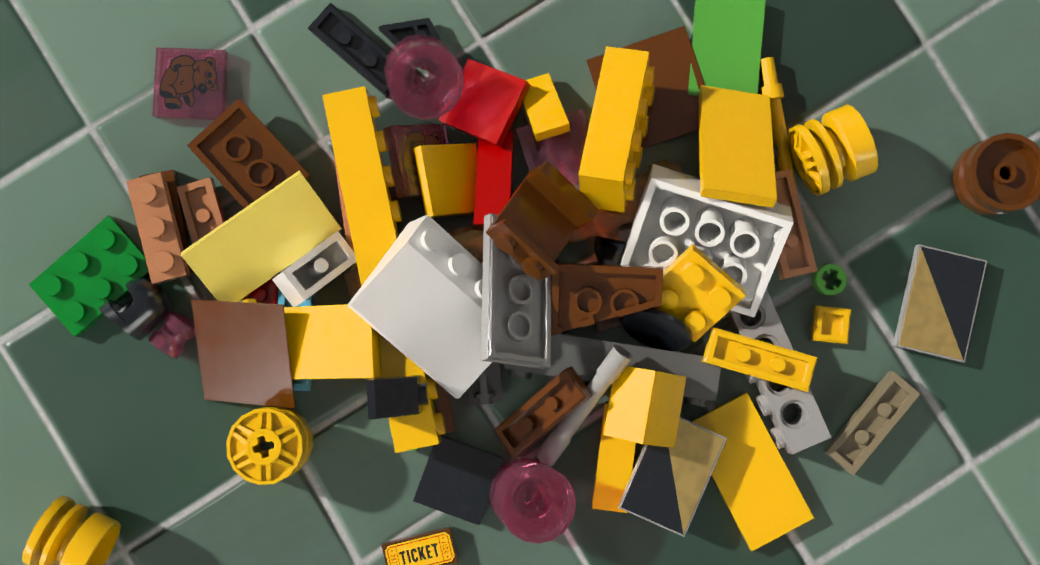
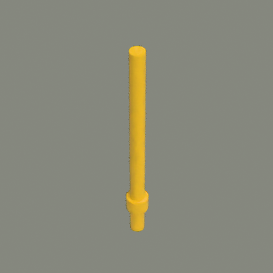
M767 57L760 60L764 86L761 87L762 95L770 96L774 144L777 145L778 149L777 161L779 171L791 169L796 186L781 99L784 98L782 83H778L774 57Z

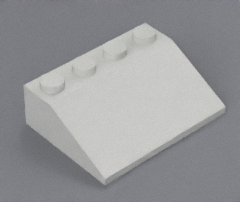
M653 164L620 265L663 267L664 272L684 251L694 244L746 290V296L731 310L755 317L794 223L791 207L775 203L774 207L771 208L700 197V178Z
M428 214L408 223L347 306L456 399L460 398L492 363L481 361L483 264Z

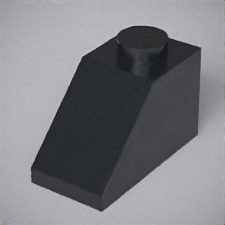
M421 375L377 377L367 380L368 419L422 413V405H428L427 383H421Z

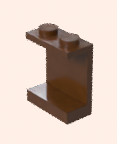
M546 161L527 174L485 233L494 240L495 245L501 251L513 257L527 275L540 281L558 273L561 267L554 261L575 230L592 221L599 212V209L549 161Z

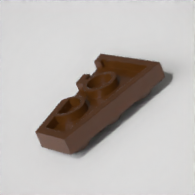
M557 263L561 268L558 273L552 275L551 336L581 326H589L617 316L621 317L662 305L663 267Z

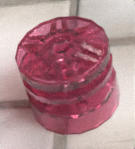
M422 34L408 36L395 44L387 55L384 73L390 96L397 107L410 117L423 120L439 118L451 111L461 98L464 86L462 68L447 45L437 38ZM418 67L422 70L426 69L429 75L426 79L420 76L417 77L415 70Z
M525 457L512 460L499 470L492 481L490 490L492 510L513 535L525 542L539 544L552 541L564 533L573 520L576 500L572 486L565 476L539 459ZM530 489L533 492L530 495L532 501L526 503L523 500L526 498L525 491Z

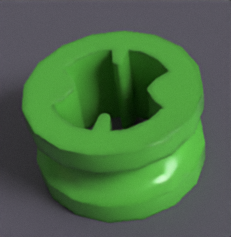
M824 265L817 268V271L813 273L812 285L821 295H836L846 287L847 275L844 269L838 265ZM830 271L834 273L833 279L837 281V285L829 286V289L825 288L826 281L821 278L823 274H830Z

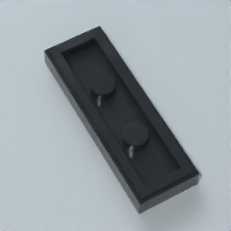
M329 3L308 27V30L386 98L409 73L406 67L332 3Z

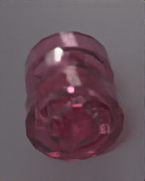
M169 310L163 319L164 325L160 330H155L148 340L161 352L174 359H179L185 351L184 345L187 340H191L196 336L195 326L180 314Z

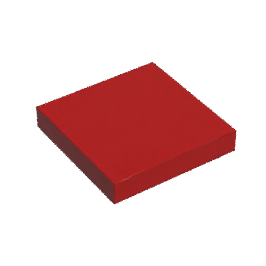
M468 59L439 121L443 125L501 147L531 85L524 79Z

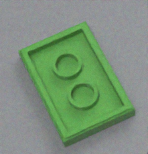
M695 0L691 45L705 86L758 93L766 0ZM691 64L688 95L698 96L699 89Z

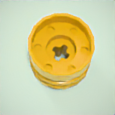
M846 104L825 113L822 116L821 123L815 119H810L804 123V126L799 124L788 130V142L793 162L806 187L816 196L828 192L830 188L834 190L842 186L844 178L853 182L877 171L878 155L874 139L861 114L853 106Z
M275 406L254 409L242 415L231 427L226 441L227 458L233 470L244 480L257 485L275 484L298 472L309 460L313 448L312 430L307 420L295 409ZM265 440L268 442L273 441L274 448L269 451L267 449L262 450L260 443H263Z
M66 495L60 496L48 507L35 525L25 545L22 562L24 565H105L119 537L121 524L100 512L94 513L87 519L88 508L82 503L76 504L74 499Z

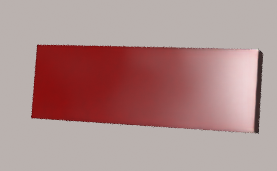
M513 130L508 131L501 147L478 139L473 223L475 230H484V216L490 213L498 215L512 196Z

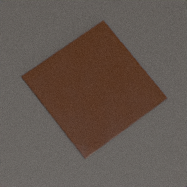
M685 25L622 47L624 49L649 52V66L655 67L653 85H655L652 107L648 106V130L646 137H642L641 147L644 149L699 130L698 96L688 95L690 65H692L698 89L700 90L701 85L705 86ZM604 54L586 60L596 91Z
M191 299L204 400L296 408L284 305Z

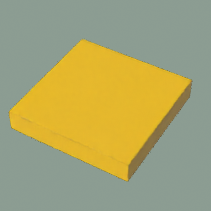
M476 143L420 145L413 148L425 214H428L431 218L474 214L477 170Z

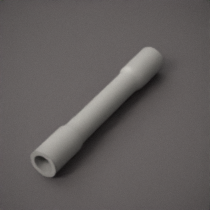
M614 345L598 367L596 375L587 385L593 396L560 422L558 427L552 430L536 452L537 458L542 463L548 466L555 464L569 445L577 429L608 387L617 380L633 357L625 348Z

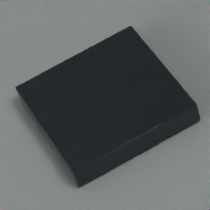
M440 435L441 442L432 447L413 501L480 525L503 457Z

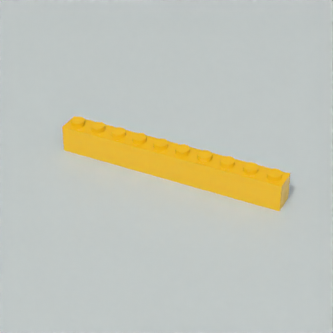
M365 86L322 95L361 286L398 238L399 233L396 222L402 221L398 200L392 201L389 187L395 186L393 172L390 165H384L382 152L388 151L383 130L377 131L375 117H380L376 95L370 96ZM379 334L381 377L421 375V383H427L428 405H422V413L388 418L395 453L439 444L441 442L440 435L446 434V428L442 412H435L433 399L439 398L436 381L431 377L428 378V375Z

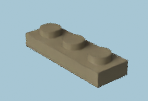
M889 371L823 452L854 476L920 396V393L894 371Z

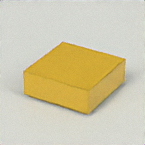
M813 306L810 340L848 344L851 309Z

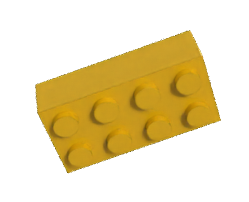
M608 46L605 49L578 174L580 192L598 209L625 213L627 200H634L636 190L635 171L636 168L640 169L643 153L641 142L642 137L647 135L649 116H647L648 106L652 107L655 93V85H653L655 67L649 66V52Z

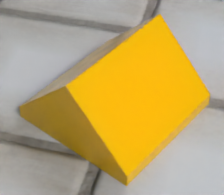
M626 366L611 386L603 435L644 445L675 448L687 377Z

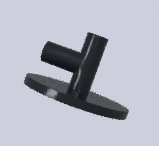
M649 308L624 315L622 320L625 331L631 337L655 349L681 351L686 349L692 340L690 329L681 320L660 310Z

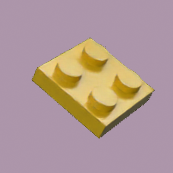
M692 244L663 272L662 305L654 308L681 320L690 329L692 340L696 342L746 296V290Z

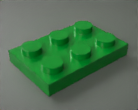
M108 215L34 279L29 286L74 337H80L104 316L99 311V307L107 299L119 303L130 293L126 288V283L135 278H147L149 271L144 251L115 218Z

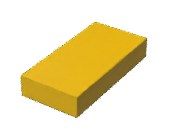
M549 73L526 80L531 86L522 104L536 141L570 132L569 121Z

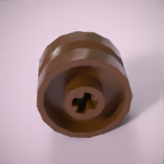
M1013 133L991 136L973 144L960 154L954 164L952 183L956 196L966 208L980 215L996 216L1027 208L1040 198V148L1027 137Z

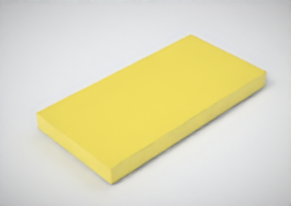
M299 170L182 251L181 256L217 301L238 302L342 228Z

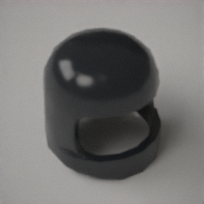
M143 277L132 279L126 283V288L133 296V299L127 304L120 305L114 302V300L107 299L99 307L101 313L139 341H142L160 324L170 311V301L164 290L158 284H152L150 279Z

